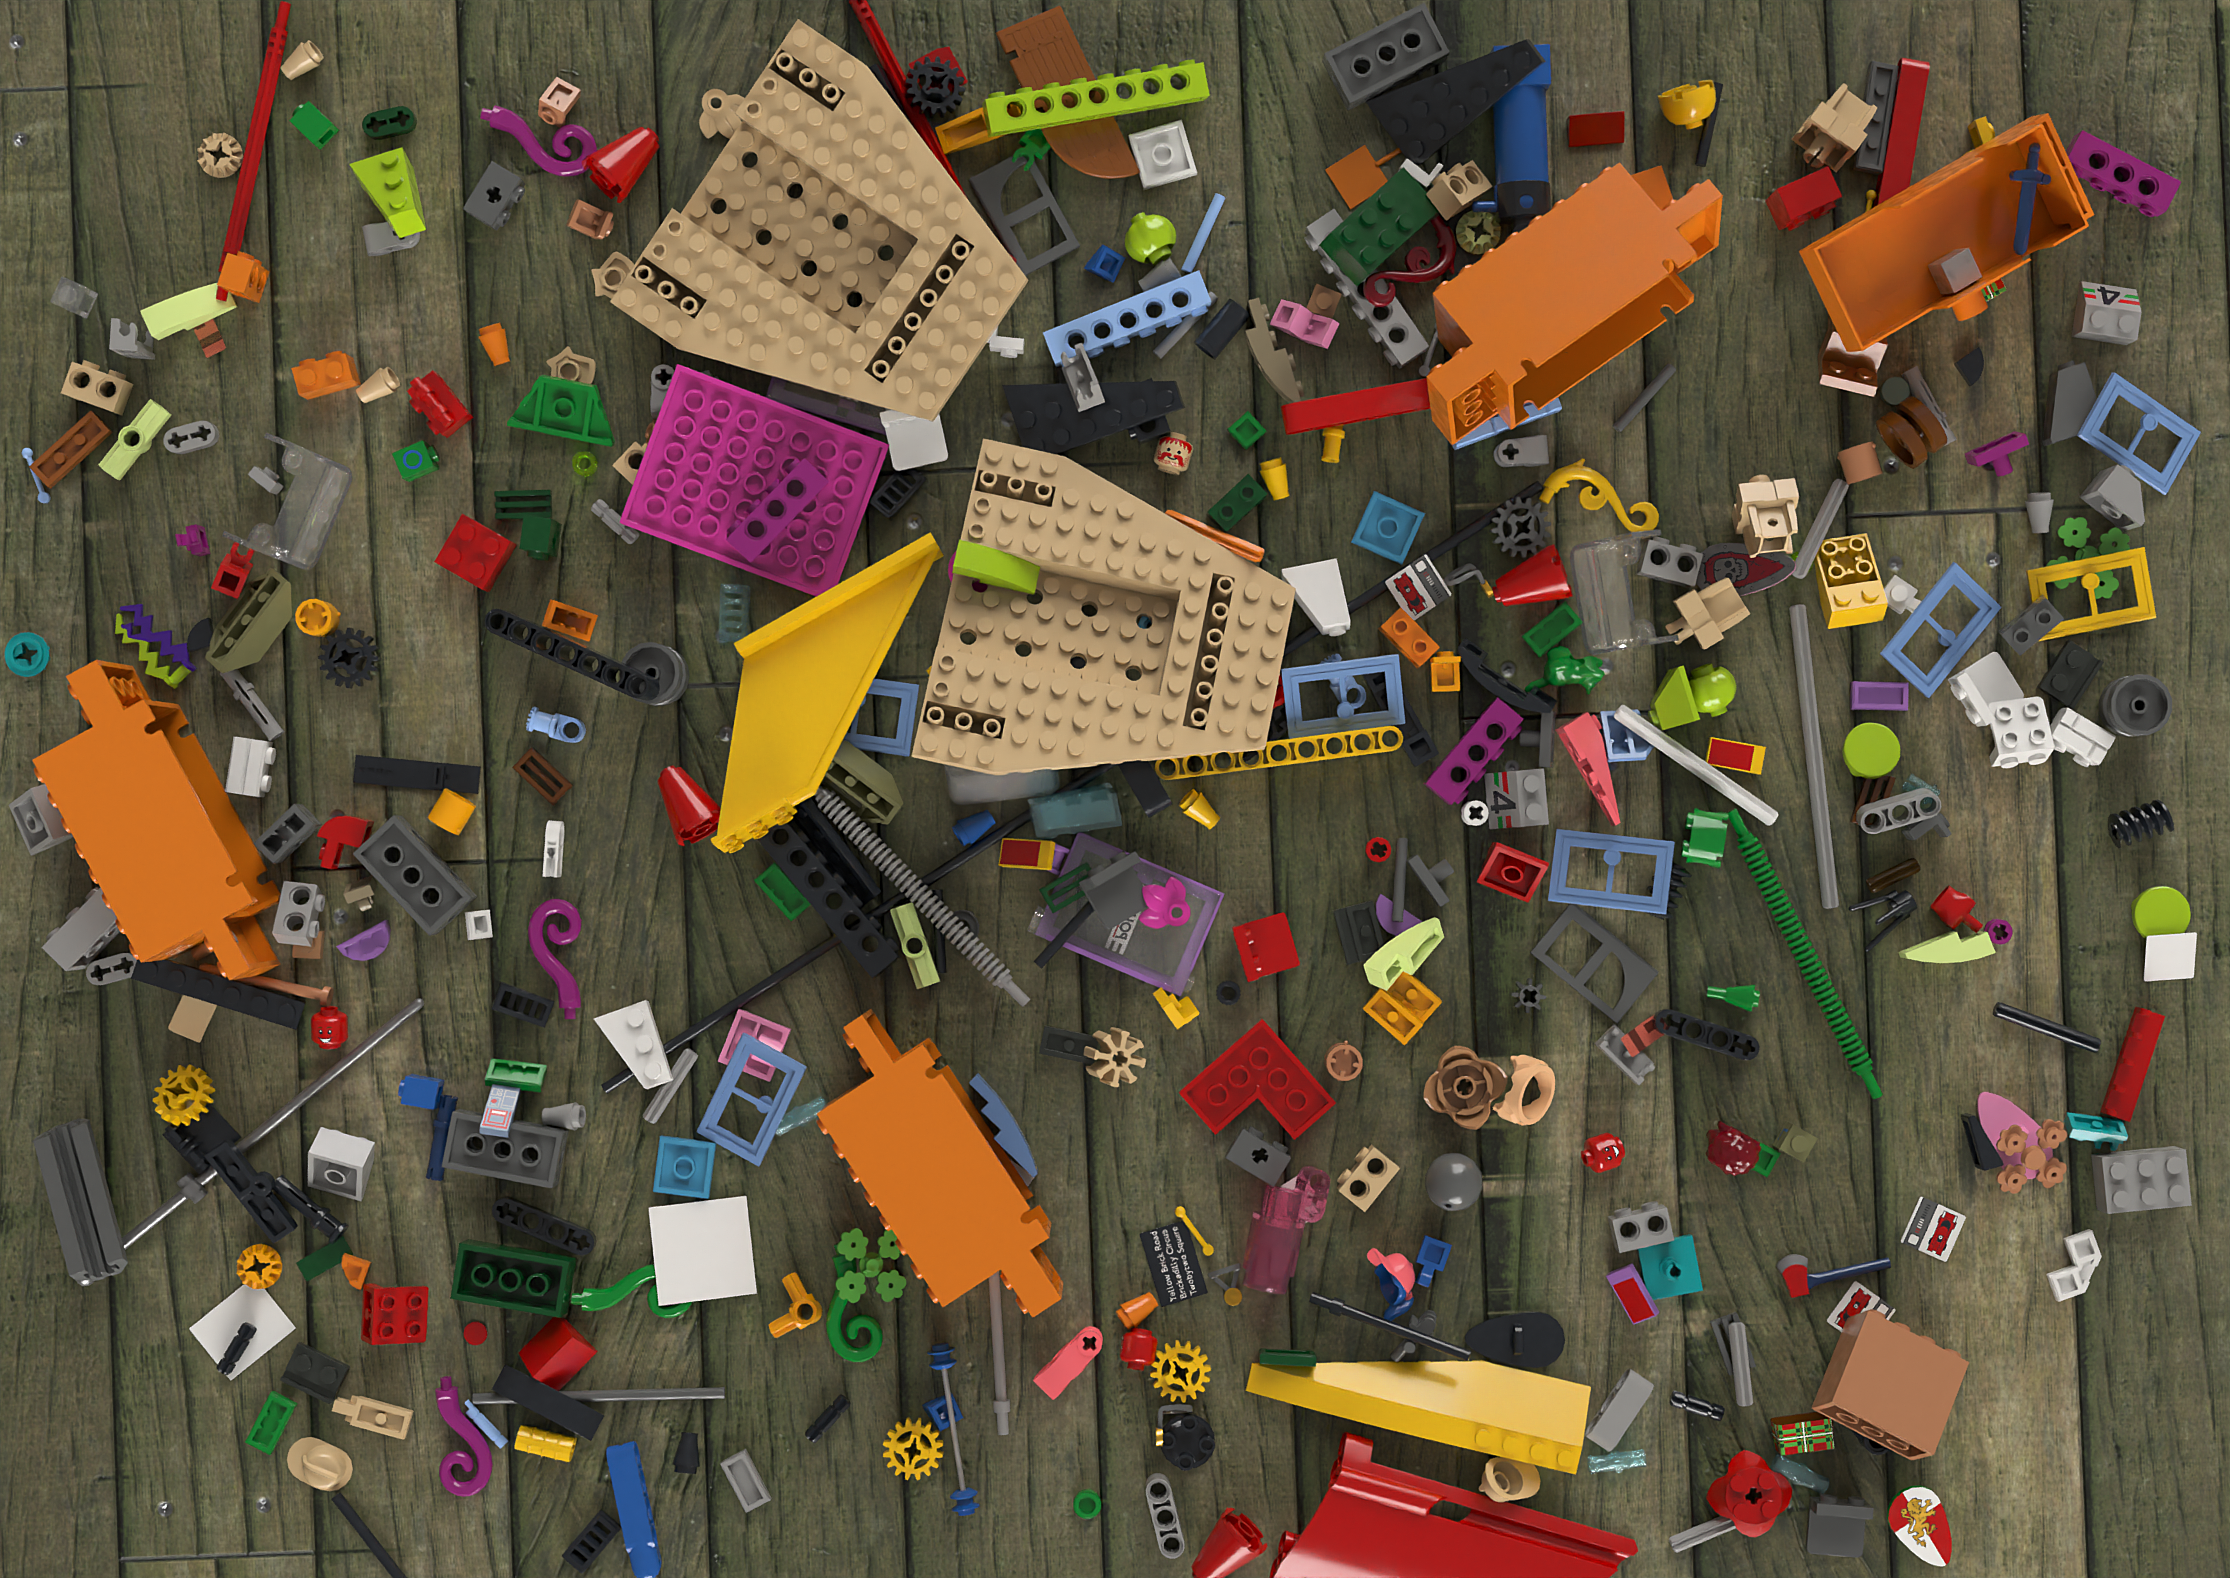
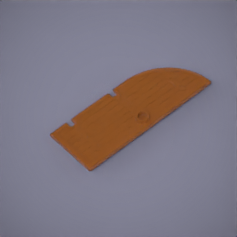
M1057 6L995 33L1005 55L1015 52L1017 58L1010 60L1009 63L1021 88L1032 87V91L1042 90L1043 85L1059 82L1060 86L1070 85L1071 80L1086 78L1087 82L1096 80L1061 6ZM1089 92V98L1093 103L1098 104L1102 102V96L1099 92ZM1062 96V104L1065 107H1075V101L1071 96ZM1043 100L1034 101L1036 110L1042 108L1044 113L1048 111V106ZM1114 116L1041 128L1053 151L1069 166L1084 174L1098 178L1117 179L1140 173Z

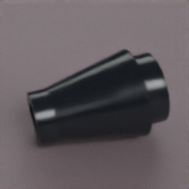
M681 1432V1439L672 1465H675L674 1472L697 1473V1467H700L698 1433Z

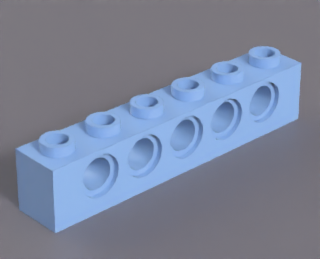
M1198 270L1045 331L1043 335L1056 367H1064L1061 360L1062 352H1065L1068 358L1076 356L1075 349L1069 346V341L1073 336H1081L1084 339L1083 346L1088 358H1094L1103 354L1104 348L1112 345L1115 348H1119L1129 344V338L1140 335L1141 338L1154 334L1156 332L1155 328L1166 324L1167 328L1175 326L1182 322V317L1192 314V317L1208 312L1207 307L1212 306L1211 299ZM1179 294L1185 295L1188 298L1187 305L1182 308L1176 307L1172 303L1173 298ZM1151 305H1158L1162 308V313L1157 318H1151L1146 313L1147 309ZM1124 316H1134L1136 324L1132 328H1124L1121 325V319ZM1101 325L1110 328L1109 336L1104 339L1095 336L1096 328Z

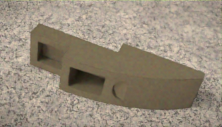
M1259 298L1249 300L1247 307L1253 328L1246 330L1244 336L1255 363L1269 384L1282 398L1289 403L1301 401L1300 398L1304 397V392L1300 380L1295 382L1292 371L1296 370L1293 355H1287L1286 348L1274 350V347H1278L1274 331H1269L1266 321L1270 320L1266 304L1261 305Z

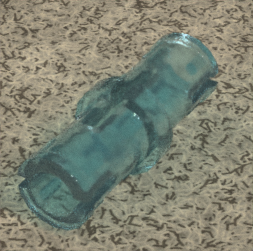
M823 1096L802 1106L796 1105L792 1111L784 1114L776 1131L777 1135L780 1136L800 1125L804 1127L808 1125L807 1122L817 1118V1113L827 1104Z
M1644 1449L1620 1453L1618 1450H1614L1611 1454L1588 1456L1589 1473L1606 1471L1620 1473L1622 1469L1646 1467Z
M1777 1454L1772 1461L1771 1470L1792 1480V1483L1798 1486H1806L1819 1494L1826 1492L1830 1482L1829 1478L1808 1469L1807 1465L1795 1463L1780 1454Z

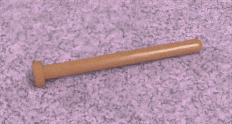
M207 963L200 965L199 969L223 976L216 965ZM260 975L235 979L253 986L320 1000V1005L329 1006L333 997V988L324 986L322 990Z

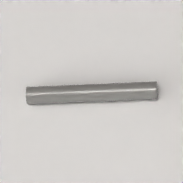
M1210 291L1208 294L1211 299V305H1213L1218 300V297ZM1192 314L1187 315L1153 350V353L1161 359L1203 314L1197 317H1192Z

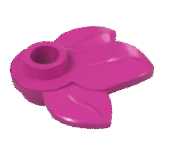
M1171 876L1166 882L1165 888L1159 885H1146L1142 887L1143 898L1149 907L1138 917L1144 925L1159 929L1167 924L1181 926L1189 920L1191 911L1189 905L1185 902L1186 890L1179 880ZM1175 907H1179L1182 910V915L1178 918L1173 917L1171 914L1172 909Z

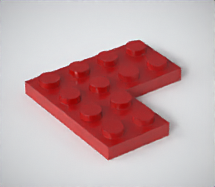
M1260 1019L1178 1092L1215 1135L1257 1098L1294 1140L1336 1104L1333 1098L1263 1019Z

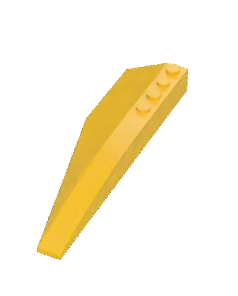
M1458 1360L1446 1362L1364 1361L1357 1363H1316V1367L1252 1363L1246 1391L1361 1423L1576 1475L1583 1446L1591 1387L1483 1360L1468 1362Z

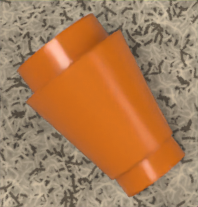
M496 323L478 329L481 335L478 338L491 361H493L494 366L509 362L505 329H502L501 324Z
M1148 1292L1121 1304V1308L1115 1312L1125 1328L1129 1330L1132 1327L1136 1328L1159 1305L1154 1296Z

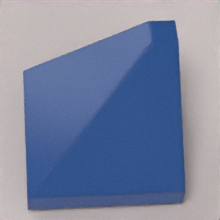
M1102 245L1088 261L1084 269L1114 283L1125 257Z
M951 1393L955 1422H957L963 1416ZM945 1395L922 1405L938 1431H942L950 1426Z

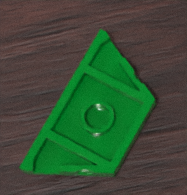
M541 375L532 386L530 392L524 397L513 416L507 421V426L610 447L614 446L615 443L598 388L592 384Z

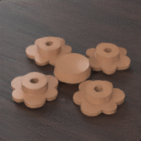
M2047 1119L2042 1123V1128L2036 1131V1136L2039 1138V1146L2032 1145L2026 1148L2024 1141L2028 1135L2016 1124L2011 1125L2008 1130L2004 1129L2000 1132L2001 1138L1996 1143V1147L2000 1151H2004L2008 1156H2012L2015 1152H2022V1165L2017 1164L2013 1166L2008 1164L2005 1166L2004 1171L1999 1172L1996 1176V1180L2003 1192L2009 1191L2012 1194H2016L2021 1190L2022 1185L2027 1182L2025 1168L2030 1170L2038 1169L2039 1172L2036 1174V1179L2045 1188H2051L2055 1183L2063 1181V1174L2067 1170L2066 1164L2059 1162L2056 1157H2052L2047 1161L2046 1155L2042 1148L2046 1149L2048 1147L2055 1149L2059 1146V1142H2063L2067 1138V1132L2063 1129L2064 1124L2061 1121L2054 1122L2052 1119Z

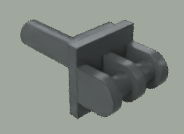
M1426 1310L1419 1318L1412 1314L1409 1320V1327L1433 1336L1437 1315L1433 1310ZM1405 1338L1390 1354L1391 1358L1399 1362L1406 1353H1413L1415 1351L1416 1342Z

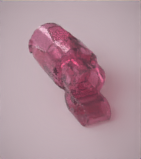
M1305 1166L1297 1175L1295 1189L1266 1185L1261 1211H1253L1242 1265L1245 1269L1242 1283L1244 1286L1274 1294L1287 1293L1289 1279L1294 1277L1305 1222L1315 1223L1323 1217L1330 1187V1178L1326 1172L1313 1166ZM1317 1174V1182L1310 1186L1311 1177Z

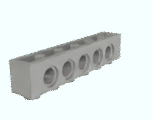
M1332 209L1306 227L1305 234L1307 236L1304 239L1312 251L1317 249L1323 258L1320 262L1328 274L1333 273L1337 278L1336 286L1344 297H1350L1354 303L1352 309L1360 320L1364 318L1370 328L1367 330L1376 343L1381 342L1386 350L1383 354L1392 366L1396 364L1400 369L1427 351L1429 345L1396 297L1388 306L1382 307L1387 311L1388 317L1384 320L1376 319L1373 315V310L1377 306L1372 305L1365 297L1359 295L1357 291L1358 286L1346 276L1319 246L1330 232L1343 222L1336 210ZM1379 279L1375 282L1374 286L1377 292L1385 294L1387 291L1385 281ZM1392 330L1400 331L1403 334V341L1400 343L1392 342L1389 338V332Z

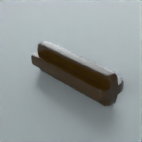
M1910 858L1867 879V887L1871 893H1876L1918 873L1921 870L1920 865L1915 858Z

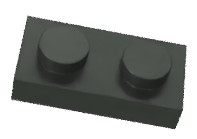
M1045 1026L1039 1054L1092 1065L1095 1059L1084 1056V1048L1088 1046L1097 1050L1098 1041L1092 1035Z

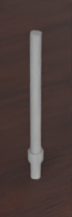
M998 1271L989 1277L996 1400H993L994 1413H997L998 1435L1009 1434L1008 1412H1010V1400L1007 1399L1000 1275Z

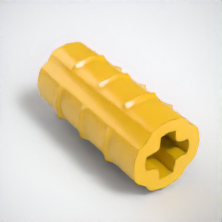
M522 1425L517 1433L515 1449L541 1455V1457L545 1456L555 1460L570 1462L574 1454L577 1438L554 1433L550 1430L546 1431L537 1427Z

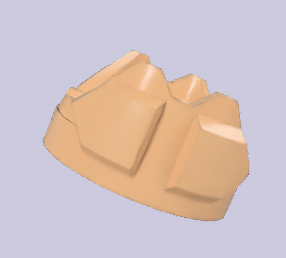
M1527 1055L1511 1056L1510 1062L1514 1067V1074L1511 1077L1513 1086L1511 1091L1505 1094L1503 1102L1495 1103L1493 1110L1498 1112L1502 1119L1519 1125H1531L1544 1116L1551 1104L1555 1091V1076L1552 1069L1544 1061ZM1534 1076L1538 1082L1541 1095L1538 1099L1532 1101L1531 1104L1522 1106L1525 1088Z

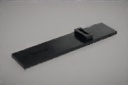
M356 755L353 783L443 791L446 788L453 792L479 794L481 766Z

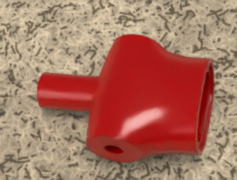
M1950 885L1939 894L1930 906L1940 917L1941 922L1952 930L1956 929L1962 922L1975 933L1983 926L1982 923L1970 914L1976 902Z

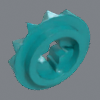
M30 632L19 633L12 637L6 645V664L12 672L19 676H36L41 671L46 670V665L51 660L49 656L50 647L46 644L44 638ZM26 647L31 651H38L35 655L31 656V663L28 659L19 658L26 653Z

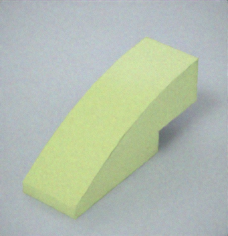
M214 283L174 296L140 312L151 336L161 340L182 329L188 331L238 306L229 292L226 302L217 300L216 292L218 285Z
M1434 917L1411 927L1375 952L1363 965L1369 983L1387 991L1402 972L1413 975L1444 938L1439 919Z
M1949 931L1898 953L1901 958L1916 961L1954 963L1979 959L1996 952L1988 932L1979 931L1960 939L1957 932Z

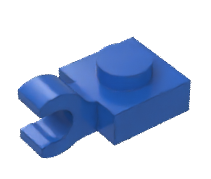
M1424 1235L1415 1262L1423 1264L1416 1279L1417 1284L1429 1287L1434 1270L1443 1272L1452 1247L1451 1244Z

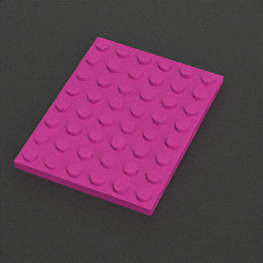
M677 364L619 523L817 597L838 585L889 444ZM796 458L800 462L805 458L829 482L750 563L726 540L730 536L727 530L737 519L743 522L750 515L746 510L757 499L762 502L769 495L765 490L776 479L782 482L788 475L785 469ZM791 480L787 485L788 493L792 496L802 494L803 484L799 480ZM778 500L771 501L768 504L769 514L774 517L782 515L784 511L783 504ZM754 520L749 524L748 531L752 536L759 537L764 533V525L760 521Z

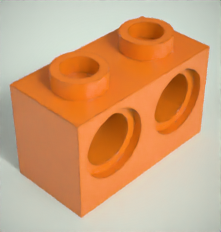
M238 251L237 256L227 253L217 285L235 296L260 303L270 271L262 267L263 262L254 259L255 257L240 251Z
M1401 607L1378 628L1416 668L1423 665L1440 648Z

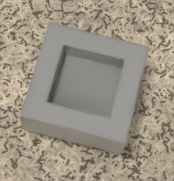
M254 466L248 473L252 479L275 495L284 487L277 481L279 476L268 467H265L263 470Z

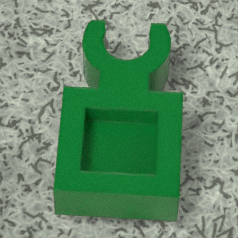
M1041 129L1026 131L1019 141V144L1024 148H1019L1015 151L1012 162H1015L1019 157L1026 158L1027 163L1023 170L1028 171L1034 162V155L1040 160L1044 157L1051 146Z

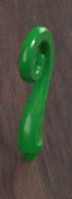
M836 1243L834 1248L837 1255L833 1256L832 1259L838 1279L839 1277H844L846 1271L856 1273L857 1263L856 1258L849 1261L845 1258V1255L840 1254L837 1251L838 1243ZM836 1288L827 1312L826 1330L828 1339L834 1350L844 1359L852 1362L867 1361L874 1357L882 1346V1328L874 1317L856 1315L846 1325L847 1336L852 1340L856 1339L858 1328L866 1327L870 1330L871 1338L863 1347L856 1348L848 1344L841 1331V1318L848 1300L840 1299L838 1296L839 1290Z
M650 1264L639 1268L609 1288H584L583 1294L572 1293L571 1304L582 1305V1311H597L614 1306L644 1282L656 1279L655 1265ZM656 1284L650 1288L647 1294L649 1308L653 1313L664 1318L677 1317L687 1311L692 1302H685L670 1306H659Z

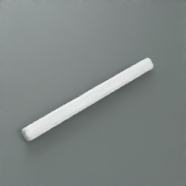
M1621 705L1616 710L1614 718L1747 812L1769 826L1776 821L1778 817L1777 811L1625 705Z

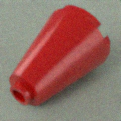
M639 127L586 156L581 161L584 170L588 167L590 168L592 174L589 178L607 197L613 199L616 196L618 197L617 203H620L627 197L659 149L657 143L659 138L652 129Z
M1555 544L1547 546L1496 579V586L1492 587L1497 603L1502 602L1504 606L1573 597L1571 585L1566 582L1567 573L1559 552L1555 548Z
M669 766L662 770L657 782L677 843L685 846L683 841L689 840L693 844L718 829L716 823L719 822L721 807L681 767Z
M1226 1508L1191 1566L1193 1570L1192 1576L1194 1578H1224L1255 1559L1267 1549V1543L1262 1545L1261 1539L1264 1537L1262 1532L1246 1515L1241 1513L1237 1516L1232 1513L1235 1510L1234 1508Z

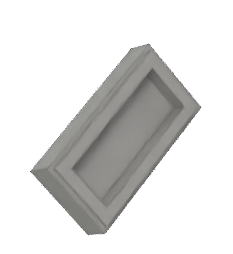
M746 1449L721 1461L720 1465L746 1513L771 1500V1496Z

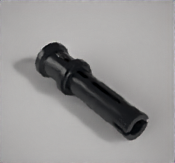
M284 1175L279 1176L275 1180V1186L272 1190L310 1220V1227L318 1229L328 1237V1242L331 1245L343 1236L349 1225L346 1222L342 1224L330 1214L331 1210L328 1207L321 1208L286 1179Z

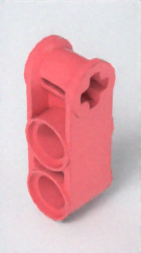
M1093 1326L1083 1328L1033 1378V1381L1052 1400L1058 1397L1070 1381L1075 1379L1099 1353L1103 1341L1101 1331ZM1094 1336L1095 1346L1091 1343L1086 1346L1085 1337L1090 1339Z

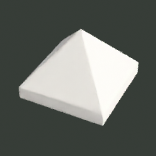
M490 910L465 912L468 940L493 937Z

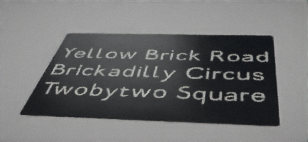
M1184 1221L1140 1233L1161 1307L1208 1293L1189 1228Z

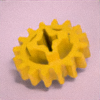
M190 1064L187 1069L182 1065H178L176 1073L168 1070L169 1077L167 1079L161 1077L159 1080L162 1086L154 1088V1091L159 1093V1096L153 1098V1102L158 1105L155 1111L161 1115L162 1119L176 1126H179L181 1122L187 1126L190 1125L191 1118L199 1121V1113L201 1111L208 1113V1109L205 1106L207 1103H213L214 1101L209 1097V1094L215 1092V1088L210 1086L213 1080L206 1075L205 1071Z
M1176 1340L1175 1347L1173 1348L1166 1343V1351L1163 1353L1157 1350L1156 1355L1159 1361L1155 1360L1152 1364L1157 1370L1151 1371L1150 1376L1158 1378L1153 1383L1154 1388L1162 1387L1160 1393L1162 1397L1170 1393L1172 1402L1175 1401L1177 1396H1181L1183 1403L1186 1402L1187 1395L1196 1399L1195 1391L1197 1389L1201 1392L1205 1391L1202 1382H1210V1377L1205 1372L1211 1371L1210 1365L1203 1364L1208 1359L1207 1355L1199 1356L1201 1348L1197 1346L1191 1349L1190 1341H1187L1185 1346H1180L1179 1340ZM1177 1353L1188 1354L1191 1357L1189 1359H1185L1179 1357ZM1168 1359L1170 1363L1169 1369L1162 1374V1366ZM1175 1361L1182 1369L1186 1368V1381L1180 1374L1174 1375L1176 1373ZM1199 1368V1376L1193 1384L1192 1374ZM1175 1383L1181 1385L1183 1389H1176L1169 1385Z
M908 1417L904 1426L899 1421L896 1422L895 1427L897 1431L889 1429L887 1435L891 1440L886 1439L883 1442V1445L889 1448L883 1452V1457L891 1458L887 1463V1467L895 1465L897 1467L895 1471L896 1476L901 1472H905V1480H908L911 1474H915L916 1479L920 1480L921 1472L923 1471L927 1476L931 1475L930 1466L934 1468L939 1466V1462L935 1458L943 1457L944 1452L938 1450V1448L942 1447L944 1442L943 1440H936L940 1431L935 1430L932 1432L930 1430L931 1422H928L925 1426L921 1425V1418L917 1419L916 1424H912L910 1417ZM912 1431L911 1435L907 1438L898 1439L903 1433ZM922 1433L929 1439L931 1444L925 1443L921 1437ZM914 1438H916V1448L918 1450L911 1460L910 1448L908 1447L911 1446ZM896 1453L902 1455L905 1464L898 1459ZM929 1458L924 1464L915 1466V1463L919 1460Z

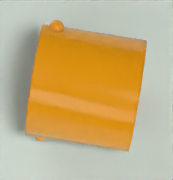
M308 599L297 608L295 620L298 628L304 633L317 637H327L338 628L341 613L331 603L318 599Z
M445 788L427 818L441 828L459 836L476 805Z

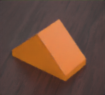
M550 599L542 626L590 641L598 615Z

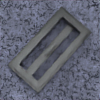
M1736 1312L1709 1321L1728 1375L1734 1374L1733 1366L1718 1325L1723 1324L1730 1344L1728 1321L1732 1320L1733 1323L1740 1322ZM1747 1342L1749 1367L1753 1368L1756 1365Z

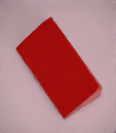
M1624 111L1570 115L1566 120L1568 148L1624 143Z

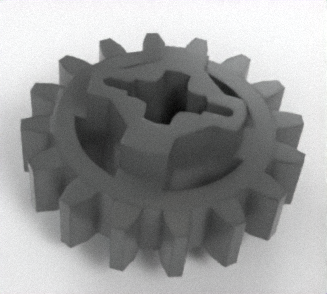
M1514 497L1513 505L1509 500H1505V509L1499 507L1495 509L1497 514H1499L1498 518H1490V521L1495 523L1496 526L1489 529V532L1497 534V537L1492 542L1502 543L1499 549L1501 552L1510 549L1509 556L1515 557L1517 551H1519L1521 558L1526 557L1527 550L1531 554H1536L1535 546L1544 547L1545 543L1542 541V538L1550 537V533L1545 531V527L1551 526V522H1544L1543 519L1548 515V512L1538 511L1541 507L1540 503H1535L1531 506V498H1526L1522 503L1520 497ZM1518 508L1526 509L1521 516L1511 513V511ZM1535 519L1537 520L1538 524L1537 532L1534 530L1533 522ZM1503 522L1507 527V534L1505 536L1503 533ZM1516 522H1524L1523 528L1525 532L1516 533L1518 529L1515 525ZM1519 539H1525L1530 542L1524 546L1514 545Z

